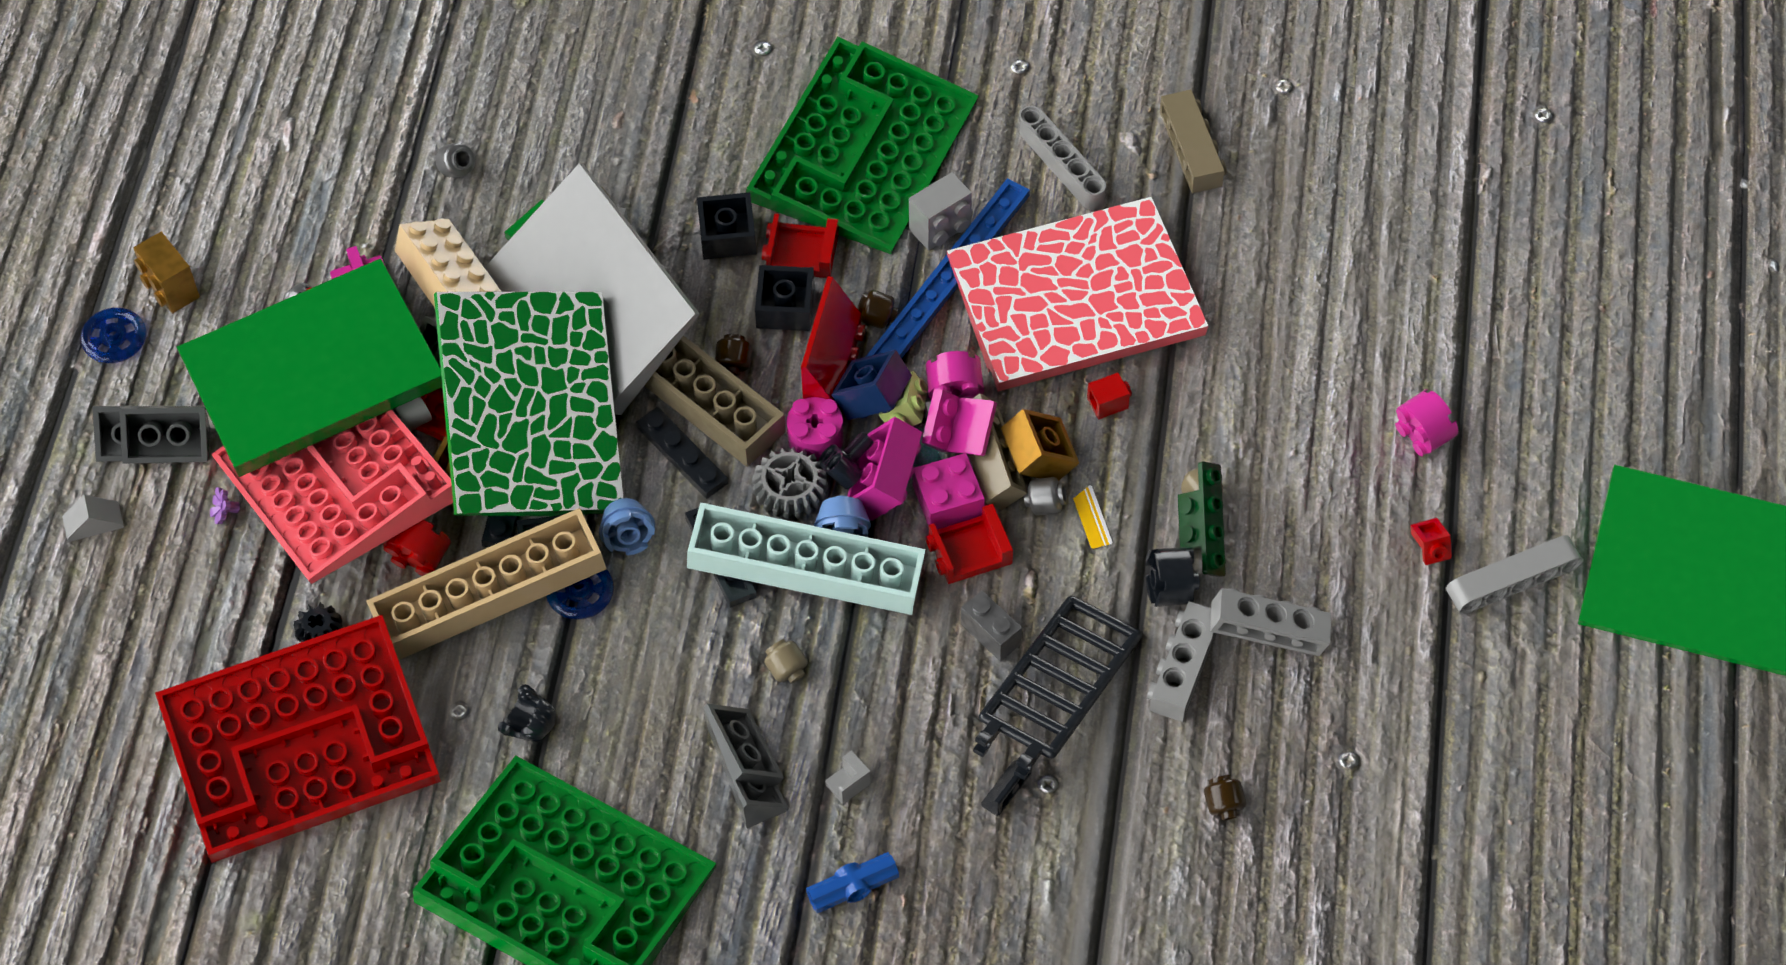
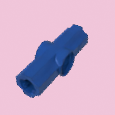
M887 852L862 864L853 862L842 866L835 872L834 876L807 887L806 893L813 909L818 914L845 901L855 903L864 899L871 893L872 889L899 878V871L892 855Z

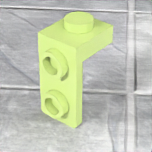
M914 371L910 372L912 376L905 387L904 397L896 402L895 408L888 413H879L884 423L893 417H897L911 426L922 422L928 387L926 382L919 378Z

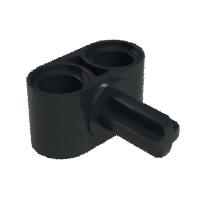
M861 432L845 450L833 444L821 454L818 460L822 461L820 466L844 489H849L862 476V469L857 461L871 447L873 440L866 433Z

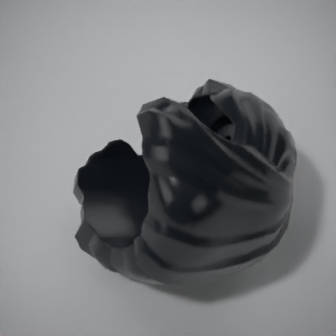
M522 684L517 689L519 694L514 708L503 722H499L498 731L503 735L531 742L541 741L554 727L556 712L554 707L532 687Z

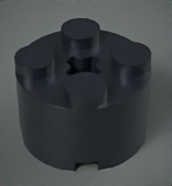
M1191 547L1151 549L1148 551L1145 566L1151 565L1150 574L1145 575L1149 600L1151 603H1155V607L1187 605L1188 601L1194 602V590H1199L1200 579L1198 573L1193 571L1194 551Z

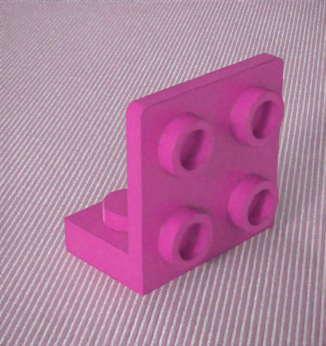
M934 389L921 443L941 452L984 456L997 403L992 400L960 398L945 390Z

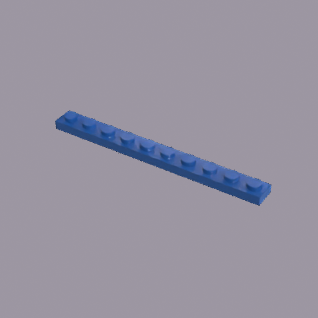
M1007 178L951 249L997 238L1029 198L1030 190ZM947 255L866 357L896 350L902 359L958 288Z

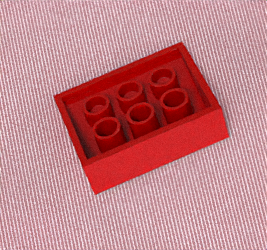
M827 276L801 364L803 399L819 397L834 400L831 394L850 362L858 359L859 347L856 346L858 341H863L865 334V325H861L860 311L836 280L830 276Z

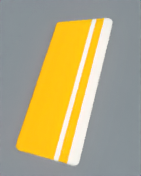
M1089 485L1075 496L1073 500L1090 547L1094 549L1110 545L1113 542L1094 490Z

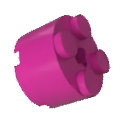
M950 351L937 355V360L932 363L931 359L926 362L925 367L930 400H932L934 389L945 390L960 398L972 399L978 394L983 395L984 385L979 356L975 355V358H972L965 351Z
M1427 389L1400 405L1396 410L1399 420L1395 423L1396 429L1401 436H1408L1413 441V448L1421 457L1430 454L1458 435L1456 421L1451 423L1448 417L1452 413L1451 410L1434 391L1427 393Z
M811 397L798 399L793 403L787 415V435L790 449L794 446L796 453H800L805 449L807 456L814 454L818 461L821 454L829 446L836 444L839 448L842 447L843 418L834 400Z

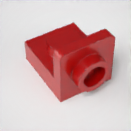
M1438 518L1410 525L1411 535L1422 548L1425 565L1448 560L1452 557L1450 534Z

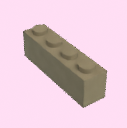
M1191 89L1161 96L1160 115L1192 194L1222 187L1223 177L1227 174L1226 164L1223 159H1219L1216 140L1210 137L1209 122L1202 117L1200 100L1195 99Z
M978 394L977 396L972 398L995 401L982 394ZM997 404L985 455L969 456L973 465L972 469L984 496V502L987 505L993 504L994 507L1003 510L1028 492L1022 475L1016 470L1010 450L1005 444V438L1001 430L1004 422Z

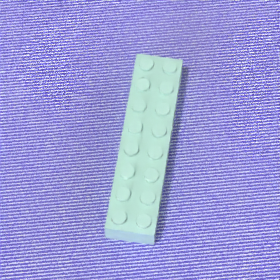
M700 502L687 552V568L912 615L926 549Z

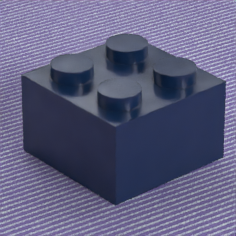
M896 350L852 360L831 395L847 420L863 419L881 412L888 413L895 408L896 402L905 390L912 374Z

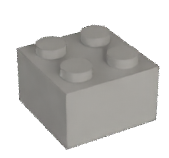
M951 172L909 198V230L928 251L935 246L944 244L948 238L956 233L964 232L971 225L972 192Z

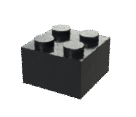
M750 192L697 197L703 260L757 255Z
M759 265L755 302L756 329L811 331L815 289L814 268Z

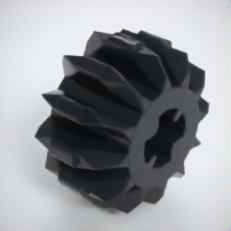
M320 602L317 608L313 609L308 604L307 612L299 611V620H295L293 625L296 640L304 642L342 629L343 620L341 615L335 612L332 605L325 608L324 604Z

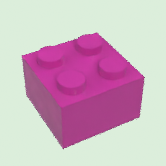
M966 453L914 467L913 488L928 527L929 524L935 523L938 530L982 516L984 496Z

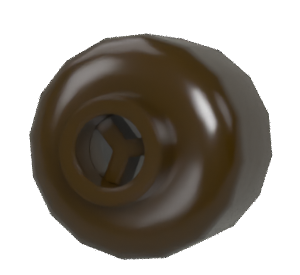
M870 290L867 294L863 293L857 307L861 313V322L879 329L885 328L888 322L893 323L898 312V308L894 307V298L876 290Z
M726 334L724 338L717 341L715 360L732 374L739 376L740 372L747 370L750 366L751 344L742 335Z
M1231 775L1210 779L1209 785L1204 789L1209 813L1212 816H1221L1222 821L1239 817L1238 811L1246 806L1241 782L1238 779L1232 778Z

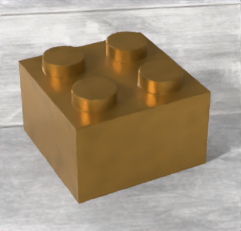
M162 231L133 247L137 257L134 259V263L142 273L140 279L147 289L152 288L155 291L153 293L154 297L161 307L166 305L173 314L200 298L190 266Z
M1022 409L1001 427L1005 444L1010 450L1014 466L1019 474L1040 479L1055 477L1059 481L1079 464L1060 417Z

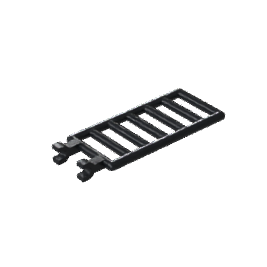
M1068 596L980 712L979 720L987 726L975 738L977 745L974 747L973 752L984 757L1000 732L1028 747L1016 761L1018 767L1014 771V775L1025 780L1040 755L1049 759H1054L1139 643L1142 638V632L1075 596ZM1072 609H1075L1128 638L1120 647L1066 617ZM1060 627L1114 657L1108 666H1105L1052 636ZM1044 647H1047L1100 675V677L1092 686L1038 657ZM1032 666L1086 696L1077 705L1023 675ZM1017 685L1071 714L1065 725H1062L1009 696V693ZM1000 705H1003L1057 736L1048 745L994 716V713Z

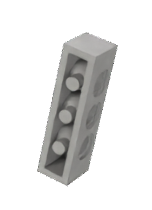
M1222 588L1212 600L1210 632L1320 656L1330 645L1331 613L1321 611L1316 607L1307 608L1294 605L1289 601H1276L1268 599L1263 595H1250L1241 593L1236 589Z
M1188 601L1185 611H1179L1175 622V627H1178L1176 635L1170 634L1165 649L1169 651L1166 659H1160L1156 674L1160 675L1157 683H1151L1147 694V699L1151 700V712L1181 722L1184 721L1217 634L1210 632L1211 608ZM1193 634L1198 638H1189L1186 635ZM1184 658L1187 659L1189 662L1183 663L1178 661L1177 659ZM1175 682L1180 686L1172 687L1168 683Z

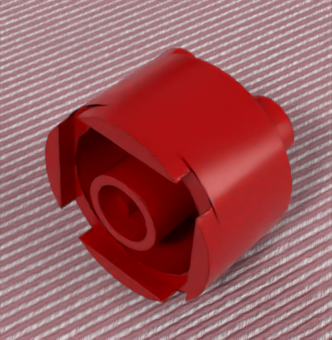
M422 520L384 543L383 549L392 555L390 561L396 566L405 569L409 565L415 568L417 574L424 576L437 569L451 544V540L442 531L439 535L432 530L434 525Z

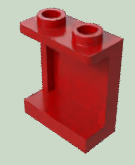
M774 213L773 222H768L766 238L769 241L768 245H763L762 260L766 261V265L811 267L814 268V277H831L839 237L838 219L827 218L825 228L780 222V214Z
M993 504L982 507V516L937 530L935 523L929 524V535L925 536L926 544L930 552H935L937 557L935 564L940 576H945L948 584L1013 563V548Z

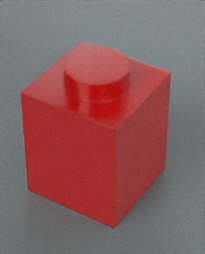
M1118 372L1088 383L1087 400L1098 420L1129 409V399L1132 396V391L1127 381L1123 382Z

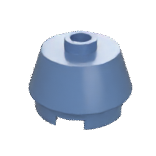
M836 496L822 502L814 526L868 537V529L871 527V523L861 500L849 496Z
M630 498L618 499L606 507L599 527V536L609 551L613 552L614 549L626 552V555H634L648 547L647 542L655 534V520L638 501Z

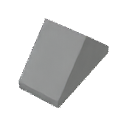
M85 494L62 516L68 542L124 528L118 501Z

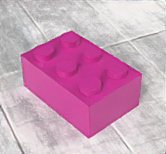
M893 417L867 434L873 440V444L858 459L857 463L862 469V476L853 487L849 488L847 495L863 502L868 518L872 521L883 514L885 515L894 507L903 504L908 494L906 490L908 481L914 473L913 463L921 449L920 439L922 432L897 417Z

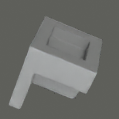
M852 750L842 757L843 768L825 781L826 786L842 804L871 784L870 770Z

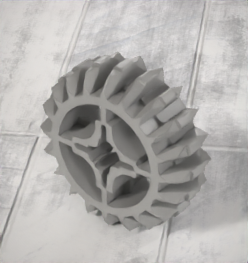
M794 446L791 452H785L782 447L780 454L771 451L769 454L770 459L762 457L761 465H756L755 474L752 477V484L754 485L752 488L757 503L763 505L766 513L773 510L775 518L782 513L787 520L791 514H795V517L799 519L801 512L809 516L811 508L818 509L820 506L819 501H824L826 497L825 492L828 490L827 473L820 466L822 461H817L814 454L807 456L805 449L800 453H796ZM801 472L806 474L812 482L807 481L805 477L801 476ZM768 484L773 485L774 489L779 490V494L772 491Z

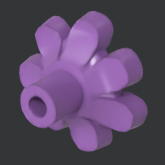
M216 487V495L213 496L212 501L215 507L210 509V517H215V524H222L228 512H239L240 503L229 501L228 491Z

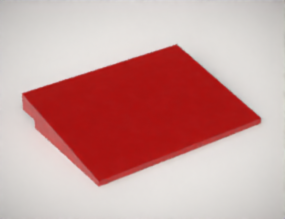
M383 615L155 692L195 819L212 863L441 782Z

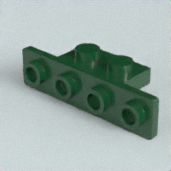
M1203 461L1198 463L1199 490L1178 494L1180 547H1191L1193 551L1201 549L1202 573L1209 576L1223 577L1226 575L1221 465Z

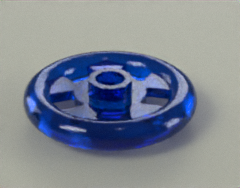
M118 307L104 309L94 314L84 324L80 336L81 345L85 353L98 362H122L134 356L142 348L146 339V326L141 317L129 309ZM118 318L117 323L106 324V320ZM131 323L135 330L127 333L124 326ZM94 329H101L99 337H92ZM128 340L131 343L123 350L118 347ZM103 344L110 348L107 352L98 350L99 346Z
M606 569L596 574L601 580L596 585H593L592 580L588 577L565 587V592L556 591L546 595V599L551 608L563 617L569 619L593 617L603 611L612 599L614 582L611 574ZM576 585H584L582 589H575ZM593 593H596L600 597L597 599V601L591 604L589 601H587V599H589ZM571 599L579 603L576 608L566 605L567 600Z

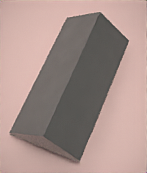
M205 406L92 407L96 462L122 461L123 464L208 462L210 424Z
M707 703L704 706L707 729L746 828L785 813L789 808L777 786L784 777L749 709Z

